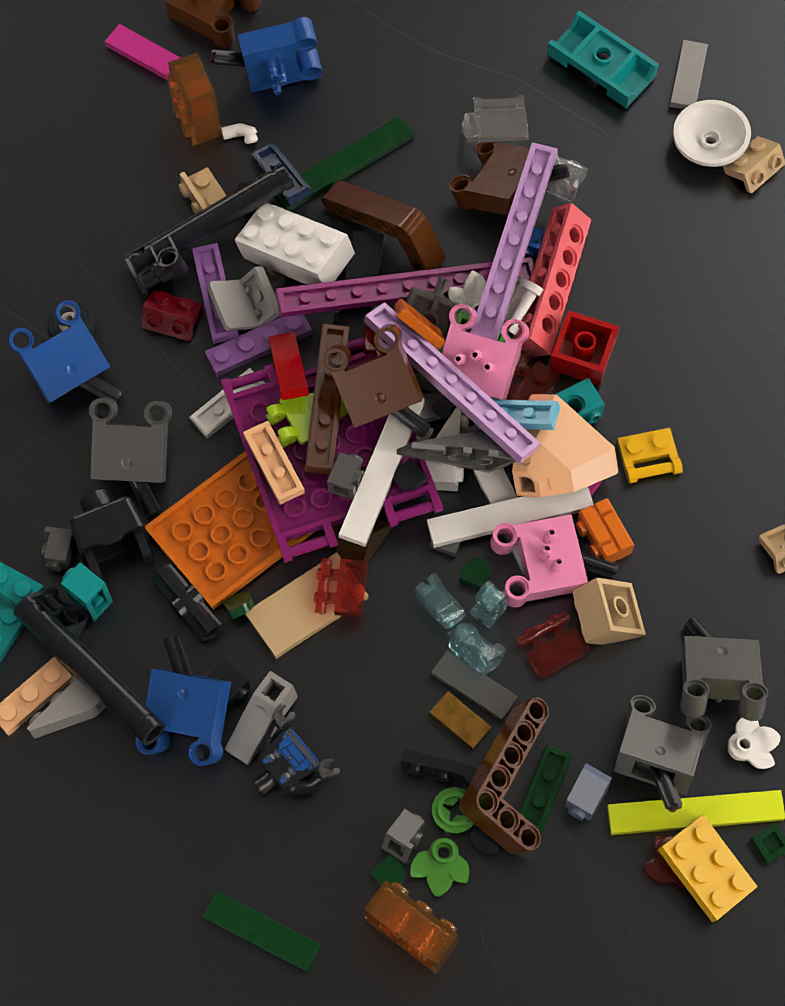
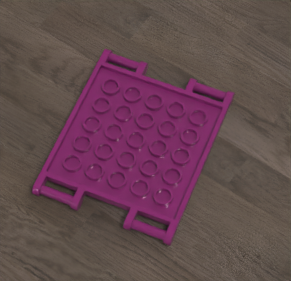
M374 331L366 333L365 337L348 342L347 348L350 352L369 346L371 348L370 350L352 355L349 367L384 354L375 346L374 337L376 333ZM273 364L264 366L265 369L231 380L225 378L220 381L283 561L286 563L292 561L293 557L329 546V548L338 546L332 526L344 522L353 500L328 491L327 480L330 475L305 472L308 442L302 445L297 440L290 446L283 448L304 487L305 493L279 505L243 434L244 431L268 421L266 418V414H268L266 408L273 404H279L281 394ZM317 367L304 371L309 394L314 393ZM266 379L269 380L268 383L261 384L237 393L233 392V390L251 385ZM349 414L340 419L334 464L340 452L347 455L348 453H353L363 459L361 469L365 473L389 414L355 428ZM284 418L275 425H271L277 437H279V429L291 427L287 418ZM414 432L412 433L409 443L417 442V438ZM403 456L399 466L411 457ZM412 458L428 477V482L413 492L401 491L396 486L395 479H393L381 508L384 509L390 528L398 526V522L434 511V513L443 511L442 502L425 460ZM427 494L430 498L429 501L396 512L393 508V505ZM321 529L325 533L323 536L288 547V540Z

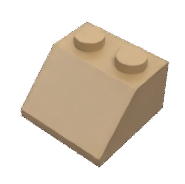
M595 578L572 590L575 601L574 605L578 612L585 643L605 645L646 635L632 583Z

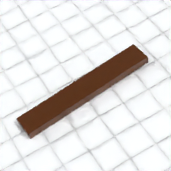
M322 324L305 472L330 475L334 466L341 394L332 373L323 364V356L334 345L341 344L347 347L349 327ZM331 353L333 363L336 365L344 363V358L340 353Z

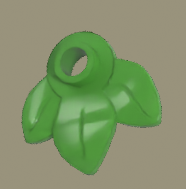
M439 838L431 844L429 850L417 854L411 865L410 874L413 878L427 877L429 889L436 897H440L450 889L453 880L459 883L468 882L469 865L465 859L458 855V847L454 841L448 838ZM447 849L450 854L447 858H441L438 855L439 850Z

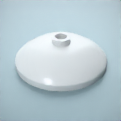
M703 100L689 105L678 115L674 123L673 138L677 149L688 160L699 165L716 167L732 163L745 153L750 143L751 127L746 116L737 107L719 100Z

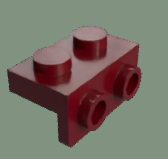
M154 290L143 305L141 327L190 341L193 336L194 324L203 313V304L194 302L189 298H180L169 295L164 291Z

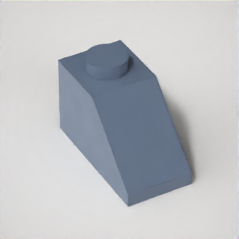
M586 763L566 800L565 807L569 809L568 813L578 820L583 821L585 818L590 821L607 793L612 778Z

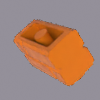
M607 498L595 503L593 506L591 505L580 510L577 518L578 522L575 523L580 536L582 538L586 536L590 542L589 551L593 557L613 563L633 552L634 543Z

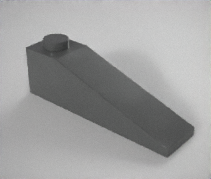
M482 429L470 433L412 442L397 449V455L487 473L517 462Z

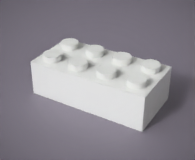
M270 203L260 206L235 238V242L244 259L306 285L335 281L355 254L347 234Z

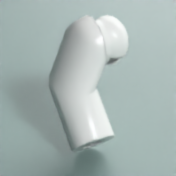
M242 123L221 127L224 140L244 136L246 144L254 143L258 140L255 127Z

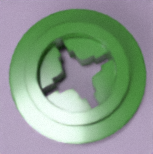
M447 788L441 791L434 799L432 805L434 821L446 833L459 834L469 830L474 825L464 814L462 816L456 815L450 821V811L447 808H453L459 800L461 801L466 792L463 788Z

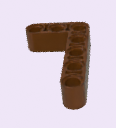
M342 180L337 181L321 198L322 204L331 213L397 238L415 271L437 269L446 259L427 218L415 207Z
M536 697L518 703L512 708L461 799L463 814L507 852L515 855L533 851L538 848L541 842L539 830L503 799L549 715L546 702Z

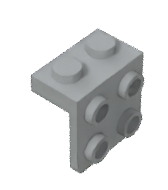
M263 266L254 267L240 280L212 281L207 285L221 323L227 331L256 329L272 322L280 315L276 296Z

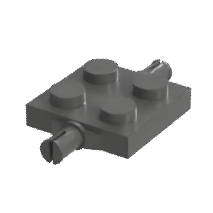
M438 277L434 291H423L411 286L406 303L438 327L444 339H446L451 324L449 313L455 305L460 304L444 296L449 280Z

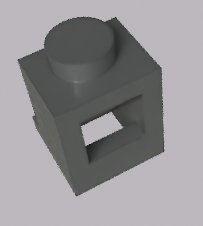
M340 452L327 480L328 491L353 500L356 494L355 486L359 487L364 475V471L361 469L363 459L353 453H348L347 455Z
M45 526L44 532L48 541L43 542L41 555L46 561L45 568L53 572H60L62 569L69 570L76 546L73 531Z
M404 809L387 831L381 848L406 864L412 849H415L423 838L424 834L420 831L425 824L424 820L419 815Z

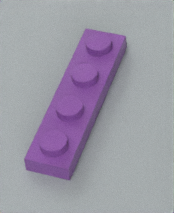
M218 244L192 248L213 344L238 337V330L227 331L224 329L207 289V285L212 281H226Z
M304 314L281 317L205 351V355L216 377H219L270 354L271 348L268 336L295 332L296 340L299 341L312 335V329Z

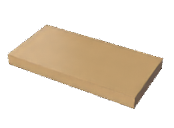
M335 553L255 605L245 616L275 659H277L369 597L339 554Z

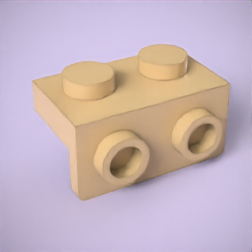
M757 136L749 143L747 150L740 158L724 165L723 168L726 175L744 181L746 191L753 193L785 165V159L779 143Z

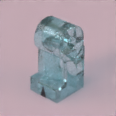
M435 572L415 587V597L446 630H450L466 617L462 606L442 585L440 578Z
M488 580L474 598L476 603L471 609L470 615L490 629L506 610L508 594L499 591Z
M468 623L458 624L449 641L450 650L481 678L499 666L506 651V648L499 643L492 645L479 634L475 626Z

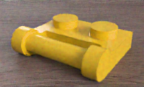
M670 428L617 438V446L629 484L636 483L638 479L671 472L675 475L683 472L682 462L678 457ZM664 458L669 460V462L641 468L634 467V464Z

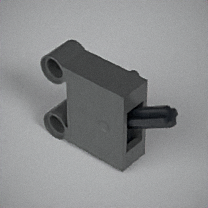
M107 397L96 399L89 407V414L93 419L90 479L128 481L145 515L151 516L160 510V506L147 482L162 483L166 481L168 422L172 417V408L166 401L162 400L149 403L145 407L144 417L151 426L110 424V421L115 419L118 413L116 402ZM102 402L106 403L110 408V413L106 418L98 414L97 409ZM156 405L161 406L165 411L164 418L161 421L154 419L152 416V409Z
M690 618L684 624V629L690 636H684L681 654L683 691L680 703L681 712L688 717L696 718L703 716L705 713L708 698L713 699L717 703L721 702L722 699L740 700L738 712L742 718L748 721L762 719L765 712L768 690L763 685L759 640L712 637L699 620Z
M636 695L632 697L624 719L626 731L613 771L656 785L665 808L673 813L682 808V801L678 793L684 795L688 793L696 770L700 750L703 749L711 729V722L705 715L696 718L687 716L683 728L653 719L652 717L656 709L654 701L647 696Z

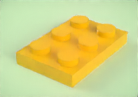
M704 815L695 819L658 849L711 922L717 921L758 887Z

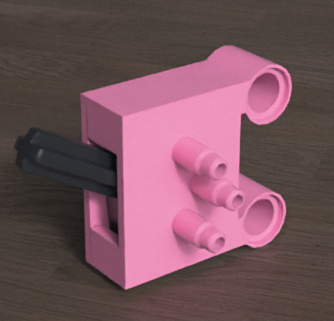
M455 305L449 313L451 324L442 355L488 396L506 400L522 343L529 336L528 326L525 322L518 319L507 320L503 324L501 331L506 341L505 343L466 332L467 329L472 328L477 322V313L474 308L468 305ZM466 309L470 314V318L466 324L462 325L458 322L457 315L461 310ZM515 324H519L522 328V334L518 339H512L509 335L510 327ZM442 395L432 405L431 409L438 417L443 418L455 405Z
M572 515L516 525L501 523L495 527L490 540L492 550L500 555L509 554L514 549V546L517 545L525 577L513 576L506 582L503 590V600L511 607H520L527 601L572 593V590L588 583L586 572L613 580L618 570V565L581 553ZM506 535L510 538L511 542L502 543L498 540L497 536ZM511 587H518L523 591V595L514 596L509 589Z

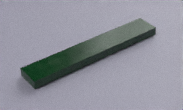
M400 115L301 173V177L311 188V195L291 206L282 195H279L276 199L285 210L292 211L331 188L337 181L348 178L414 139L415 133Z

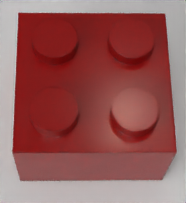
M568 310L551 355L549 370L580 380L589 378L592 384L600 386L617 340L619 326Z

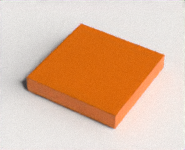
M399 299L396 302L394 308L397 317L440 350L445 344L441 330L403 299Z

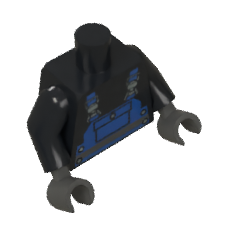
M286 705L275 709V719L271 722L258 752L260 756L258 758L259 765L265 772L257 777L253 784L262 795L275 785L284 795L289 793L293 795L313 793L328 780V776H337L340 773V768L329 770V765L334 759L320 761L291 725H285L286 722L292 721L295 718L294 711L290 712L287 718L283 716V709Z

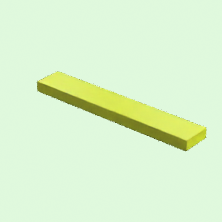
M781 790L681 798L682 808L673 813L665 808L662 800L608 804L607 806L611 835L681 830L701 815L706 817L712 827L785 820Z

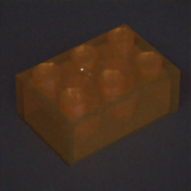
M198 53L168 62L170 73L166 74L170 86L169 92L174 102L172 106L176 117H180L182 121L180 124L185 138L190 136L194 146L222 136L215 92Z
M385 880L364 908L365 920L437 974L458 945L459 935L455 932L457 928L445 918H442L440 921L431 914L433 910L423 901L418 900L415 902L407 896L409 892L397 882L391 884Z

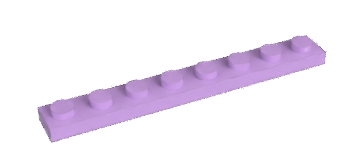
M533 142L531 144L477 310V322L470 331L472 334L498 340L558 154L557 148Z
M385 302L365 315L364 323L375 333L386 324H394L399 327L402 332L401 343L411 366L519 464L539 449L541 443L425 338L398 318L396 312ZM386 331L382 333L381 337L388 345L395 343V337L391 332Z

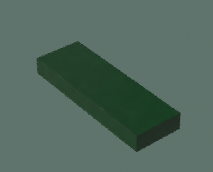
M547 744L519 810V813L539 830L540 835H542L573 757L572 754Z

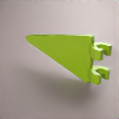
M314 393L287 400L280 398L279 404H273L266 408L268 412L266 418L270 425H275L284 418H287L291 426L278 430L279 437L277 438L282 448L290 446L297 440L302 445L308 442ZM342 397L339 420L349 414Z

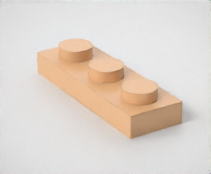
M269 421L244 431V438L279 505L304 494V487Z
M53 657L0 703V727L8 736L11 735L48 703L57 692L70 684L73 676Z

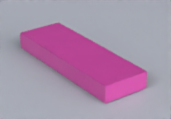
M121 24L105 40L106 47L165 80L170 77L181 63L179 56Z

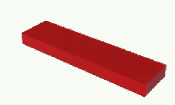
M295 332L268 336L282 400L308 396V385Z

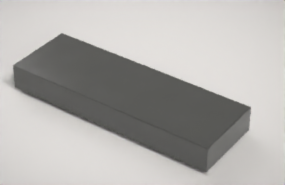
M448 650L431 672L433 677L500 721H503L518 699L517 695Z

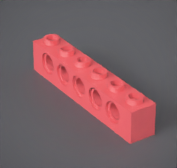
M572 203L552 208L530 279L531 282L544 289L540 296H536L522 319L529 328V336L522 343L521 350L531 358L551 355L583 246L588 235L591 219ZM518 325L519 331L516 335H513L512 339H518L521 336L522 328L520 325Z

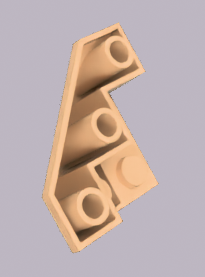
M532 394L529 400L558 401L560 411L555 430H527L541 444L539 449L520 464L518 462L513 463L512 473L517 496L542 498L571 493L618 473L615 447L558 395Z

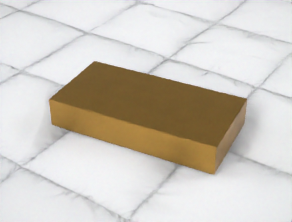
M449 691L429 712V715L472 751L492 728Z

